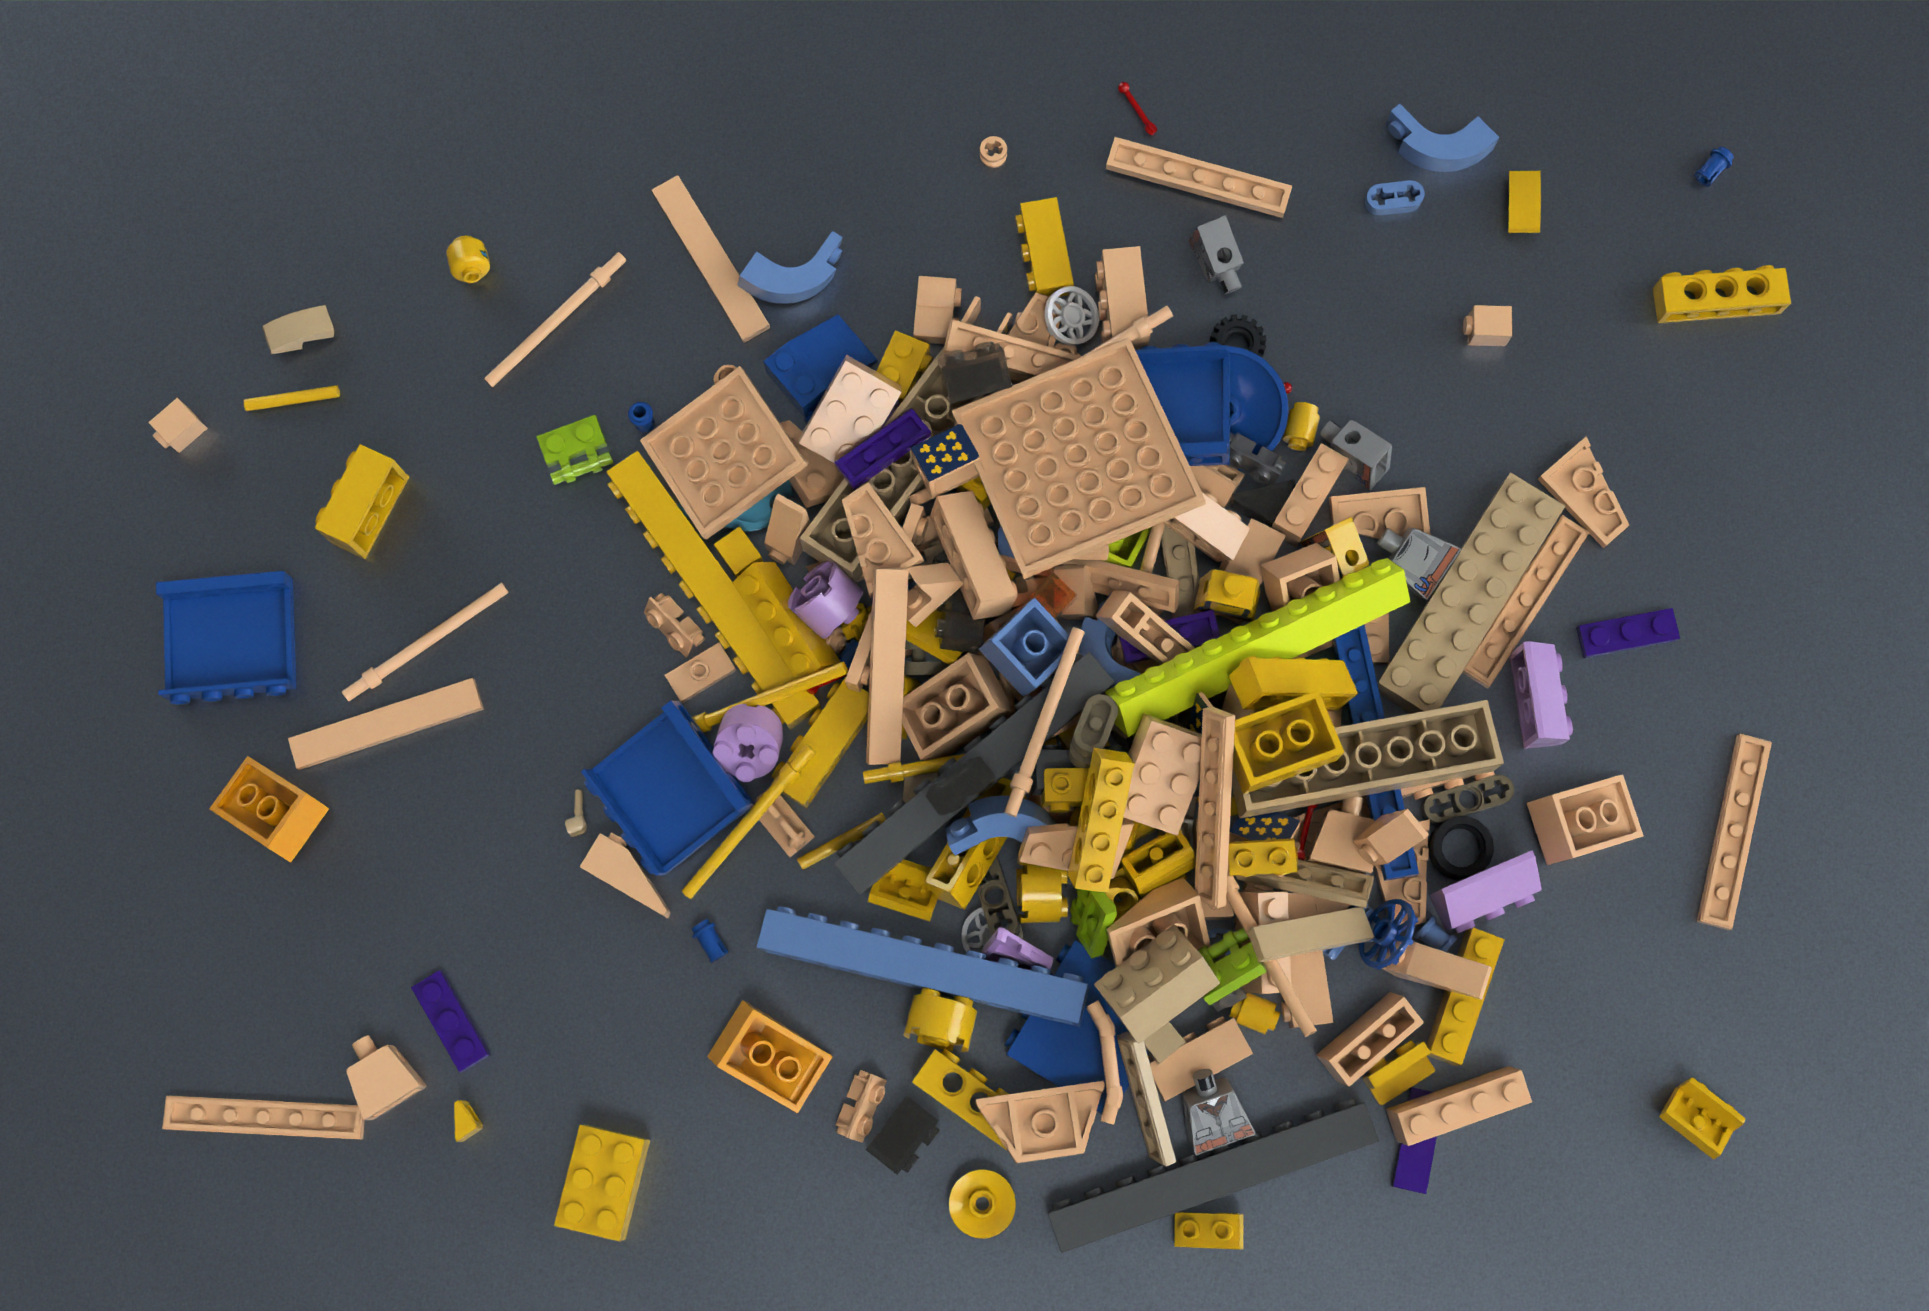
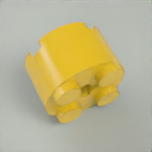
M1017 858V863L1023 865V869H1016L1017 906H1022V911H1024V914H1018L1019 923L1060 922L1061 917H1067L1068 900L1062 894V884H1067V870L1019 862V858Z
M922 988L921 994L913 995L903 1034L904 1037L909 1039L912 1033L918 1036L917 1043L942 1050L946 1048L948 1051H953L954 1045L962 1046L961 1052H968L977 1016V1010L972 1007L974 1001L961 996H954L953 1000L940 997L941 992L929 988Z

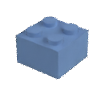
M1034 597L1005 622L979 650L1024 697L1035 690L1058 668L1069 634Z

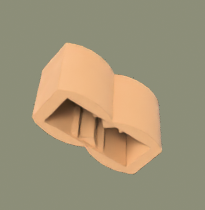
M919 276L914 338L926 343L945 344L949 322L952 320L959 321V318H954L955 307H961L962 288H956V279Z

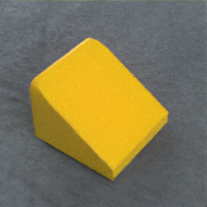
M458 1100L454 1103L456 1142H464L483 1129V1124L468 1101Z

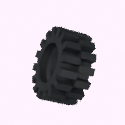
M1237 314L1231 315L1229 320L1227 317L1223 318L1220 324L1217 323L1214 326L1209 343L1215 342L1225 345L1227 338L1232 335H1240L1248 341V351L1263 358L1267 340L1266 335L1263 336L1264 329L1262 326H1256V320L1252 319L1249 322L1246 315H1242L1241 319H1237Z

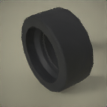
M1455 816L1442 822L1432 832L1428 842L1429 858L1433 866L1442 875L1454 880L1466 879L1484 871L1490 864L1494 854L1493 838L1488 828L1479 820L1468 816ZM1465 829L1476 836L1480 845V853L1478 859L1473 864L1467 867H1457L1445 859L1442 853V842L1444 837L1452 830Z

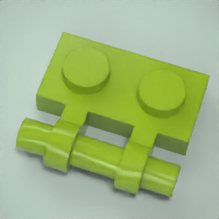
M596 415L536 436L547 466L549 468L558 464L561 466L560 470L550 473L554 485L564 481L567 484L576 481V477L591 471L594 474L603 471L602 467L614 463L610 452L597 455L596 450L608 445ZM587 454V460L571 465V459Z
M1076 889L1078 896L1072 901L1070 907L1072 914L1070 920L1073 924L1079 925L1076 935L1091 959L1103 956L1109 939L1106 929L1114 923L1117 915L1116 906L1107 897L1105 892Z
M1243 927L1235 932L1230 930L1223 934L1222 940L1210 947L1205 945L1197 950L1220 982L1218 986L1203 996V999L1209 1006L1267 972L1263 962H1258L1252 943L1249 942L1244 946L1241 945V943L1249 939ZM1230 950L1231 953L1216 962V958Z

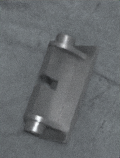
M1230 432V465L1227 466L1234 469L1239 468L1250 474L1255 481L1273 486L1286 462L1281 460L1282 456L1263 446L1258 455L1252 453L1256 445L1254 441L1242 436L1238 432L1236 435Z

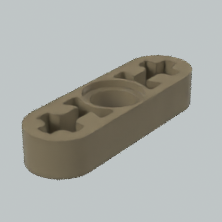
M1494 775L1445 790L1426 798L1421 805V814L1425 820L1430 819V824L1438 825L1455 816H1468L1494 808L1511 800L1514 795V785L1508 777ZM1494 782H1496L1498 787L1504 786L1505 792L1501 794L1502 799L1499 798L1498 794L1484 798L1482 792L1495 787ZM1462 791H1470L1474 794L1476 804L1473 808H1464L1460 804L1459 795ZM1433 801H1436L1437 805H1443L1451 801L1453 806L1440 813L1441 817H1438L1437 813L1431 814L1429 810L1434 805Z
M996 857L993 861L994 864L989 868L993 880L987 881L985 876L977 888V892L992 935L996 932V928L1001 926L997 913L1003 911L1007 922L1013 923L1008 926L1009 932L1018 936L1020 933V923L1001 864ZM994 888L1001 889L1004 892L1002 901L998 904H989L986 901L987 893Z

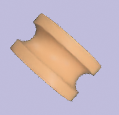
M997 136L985 138L980 145L981 161L991 168L1001 166L1007 158V144ZM994 147L999 148V154L995 153L993 156L988 155V149L993 150Z

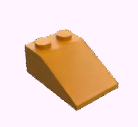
M249 756L245 758L209 808L290 863L329 810L328 807Z
M742 1000L707 1057L718 1068L798 1113L833 1056L768 1014Z

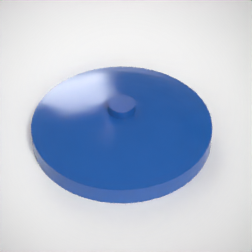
M1227 346L1230 356V432L1235 435L1238 432L1242 436L1254 441L1256 445L1252 453L1258 455L1262 446L1273 451L1279 444L1288 421L1289 405L1284 384L1274 368L1259 355L1246 349Z

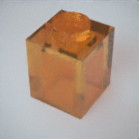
M1052 573L1030 595V600L1035 597L1050 615L1057 620L1076 601L1077 594L1055 573Z

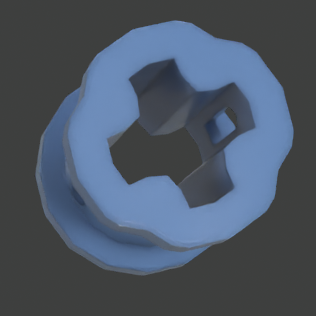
M1433 915L1412 936L1416 940H1422L1427 946L1444 952L1457 940L1455 935H1448L1436 923V918Z

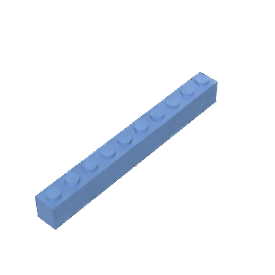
M778 906L776 911L766 910L757 943V948L762 952L917 989L929 988L941 992L942 995L951 997L961 996L969 998L976 1003L1077 1027L1081 1026L1089 992V986L1086 983H1082L1083 977L1064 973L1063 978L1050 975L1051 970L1044 967L1032 965L1031 970L1018 968L1019 963L1016 961L999 958L998 963L986 960L987 955L967 950L966 955L954 953V947L941 943H935L934 948L922 945L923 940L904 935L902 940L890 938L891 933L881 929L872 928L871 933L858 930L859 925L847 921H840L838 926L827 923V917L809 913L808 918L795 916L796 910Z

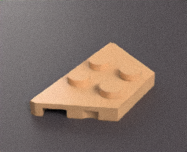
M1104 1081L1021 1092L976 1099L975 1102L977 1108L1016 1164L1084 1154L1105 1083Z

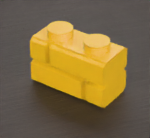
M1180 830L1178 836L1165 832V835H1160L1123 856L1121 864L1125 875L1142 899L1153 889L1168 884L1195 868L1196 858L1194 850Z

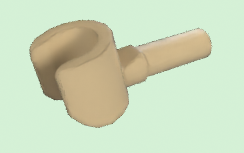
M575 790V817L565 820L567 832L571 837L584 834L587 831V824L582 810L583 790Z

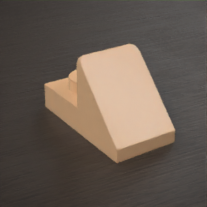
M949 563L907 568L916 582V585L908 591V621L917 627L964 584Z

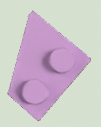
M1001 927L996 930L982 950V953L987 955L986 960L998 963L999 958L1010 959L1019 963L1018 968L1031 970L1032 965L1051 970L1054 959L1042 950Z

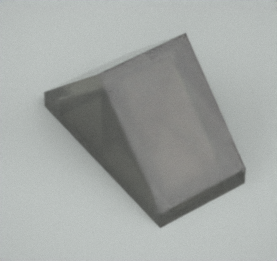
M1295 480L1234 493L1230 500V506L1233 510L1247 518H1252L1271 528L1295 488Z

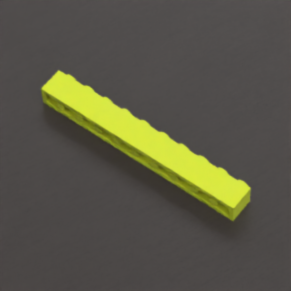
M1388 558L1377 560L1358 572L1345 575L1343 579L1335 583L1322 586L1301 599L1290 601L1280 609L1265 613L1244 626L1233 628L1231 632L1223 636L1208 640L1187 653H1180L1168 662L1148 668L1144 673L1130 680L1119 682L1115 687L1105 691L1106 696L1112 698L1118 707V714L1114 724L1127 737L1136 734L1143 714L1165 720L1192 707L1197 693L1203 692L1207 699L1228 690L1229 685L1232 684L1229 675L1247 657L1293 659L1410 603L1404 569Z

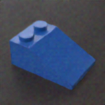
M836 315L788 341L765 359L763 363L768 376L799 412L806 417L809 410L814 411L846 355L869 368L878 360L839 315Z

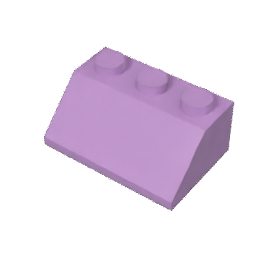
M1531 641L1523 642L1509 656L1523 748L1563 745L1570 740L1569 736L1572 735L1573 727L1571 718L1566 716L1564 704L1567 703V690L1565 685H1561L1559 672H1562L1561 655L1556 653L1554 644Z
M1533 850L1429 895L1445 931L1455 928L1458 934L1474 927L1475 923L1473 920L1485 915L1488 921L1505 914L1503 907L1513 902L1519 908L1535 901L1532 894L1542 890L1536 857Z

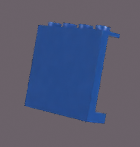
M1211 342L1196 347L1177 344L1171 348L1143 346L1139 350H1135L1189 466L1230 465V356L1227 345Z
M276 571L156 582V595L163 599L165 690H158V695L169 700L171 704L181 705L190 703V699L194 698L215 702L221 701L222 696L234 695V698L248 699L253 698L254 693L266 692V695L281 696L286 694V690L297 689L293 578L286 572Z
M670 700L661 708L664 711L662 714L594 768L581 771L586 778L584 784L594 796H599L605 805L603 811L607 817L613 822L617 821L623 830L621 835L624 841L631 848L635 847L642 856L640 859L642 866L648 873H654L655 876L667 875L755 805L738 779L726 772L713 755L714 746L680 701Z
M1075 940L1072 946L1064 945L1056 959L1061 964L1054 975L1050 973V975L1063 978L1064 973L1074 974L1083 977L1082 983L1088 984L1089 992L1081 1026L1077 1027L1023 1014L1022 1018L1027 1021L1020 1032L1015 1028L1004 1045L1009 1048L1006 1055L1057 1087L1104 1081L1105 1083L1099 1031L1086 1009L1087 1006L1099 1000L1105 1013L1109 1014L1115 1026L1116 1035L1114 1040L1119 1080L1124 1095L1130 1084L1117 1035L1128 1030L1094 985L1107 972L1115 969L1116 966L1102 956L1091 959L1084 946ZM1106 1084L1097 1107V1112L1101 1115L1107 1097Z

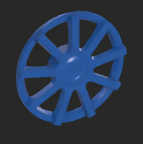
M1392 899L1384 902L1368 918L1370 925L1372 921L1376 925L1372 931L1374 938L1367 942L1374 941L1376 944L1365 953L1364 943L1366 942L1359 943V952L1363 962L1371 968L1381 970V968L1387 967L1392 963L1396 965L1399 963V957L1404 953L1408 945L1412 946L1414 942L1411 938L1414 933L1415 924L1418 922V917L1415 916L1412 905L1402 899ZM1395 905H1401L1402 908L1394 920ZM1387 907L1388 917L1380 919L1377 915ZM1407 914L1408 920L1400 924L1404 919L1405 915ZM1407 929L1405 937L1401 936L1400 933ZM1397 941L1402 942L1396 950L1395 943ZM1388 948H1389L1390 957H1388L1387 959H1385L1386 954H1387V951H1388ZM1380 950L1376 962L1371 961L1370 959Z

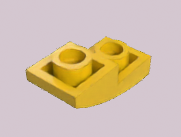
M1509 171L1508 233H1540L1541 171Z

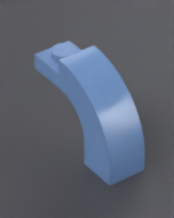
M1398 104L1391 110L1386 122L1392 136L1402 140L1398 153L1410 163L1436 172L1458 171L1478 163L1493 151L1500 138L1479 116L1456 133H1433L1424 128L1401 104Z
M832 231L816 255L806 264L797 267L780 266L756 251L740 274L738 286L754 297L772 303L788 304L809 299L821 292L833 280L836 268L833 266L843 252L840 249L843 237Z
M1103 601V602L1101 603V605H1100L1098 611L1101 609V607L1103 606V604H1104L1106 601ZM1085 616L1081 630L1085 633L1079 646V652L1083 656L1088 652L1094 656L1115 681V685L1111 688L1121 681L1130 680L1140 675V673L1126 668L1113 660L1112 642L1116 633L1100 619L1096 621Z
M991 796L969 803L971 816L956 820L951 826L945 828L948 845L956 856L994 837H1010L1022 842L1027 827L1057 823L1045 809L1024 798L1017 817L1009 816L1004 813L1010 796Z

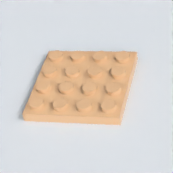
M741 366L640 440L700 535L706 540L808 466Z

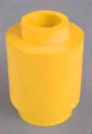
M1296 402L1293 408L1289 410L1283 441L1288 443L1290 449L1305 451L1306 448L1314 446L1320 420L1319 408L1306 402Z
M1249 992L1246 994L1247 998L1233 1005L1229 1017L1236 1019L1237 1024L1264 1035L1267 1029L1274 1031L1281 1012L1275 1010L1276 1003Z

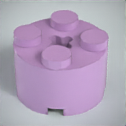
M826 561L807 573L803 578L807 583L801 590L795 587L788 601V607L817 635L825 639L843 622L849 624L856 618L859 613L856 606L863 595V590L834 562L832 565L829 561Z
M736 705L724 714L718 729L713 755L726 772L736 776L742 782H750L755 778L768 774L775 767L779 758L783 741L782 723L779 717L765 706Z

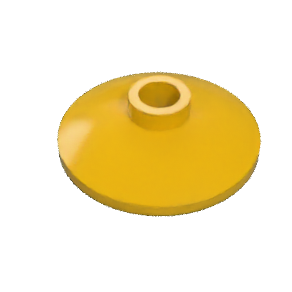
M974 1170L963 1175L953 1186L949 1197V1211L953 1222L963 1233L974 1238L985 1239L1000 1234L1009 1226L1016 1210V1199L1011 1185L1000 1174L990 1170ZM980 1197H985L989 1201V1206L985 1210H979L976 1207V1200Z

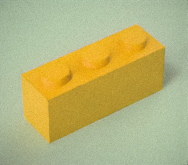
M1057 197L1020 203V215H1015L1018 234H1024L1025 243L1021 244L1023 262H1029L1031 272L1026 273L1029 291H1035V293L1050 297L1055 291L1063 287L1074 286ZM1062 293L1058 297L1068 296L1070 293Z

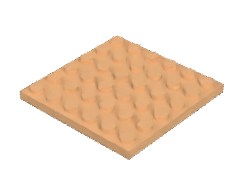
M1130 338L952 410L956 424L963 425L979 454V460L974 462L975 468L1023 579L1206 505L1205 497Z

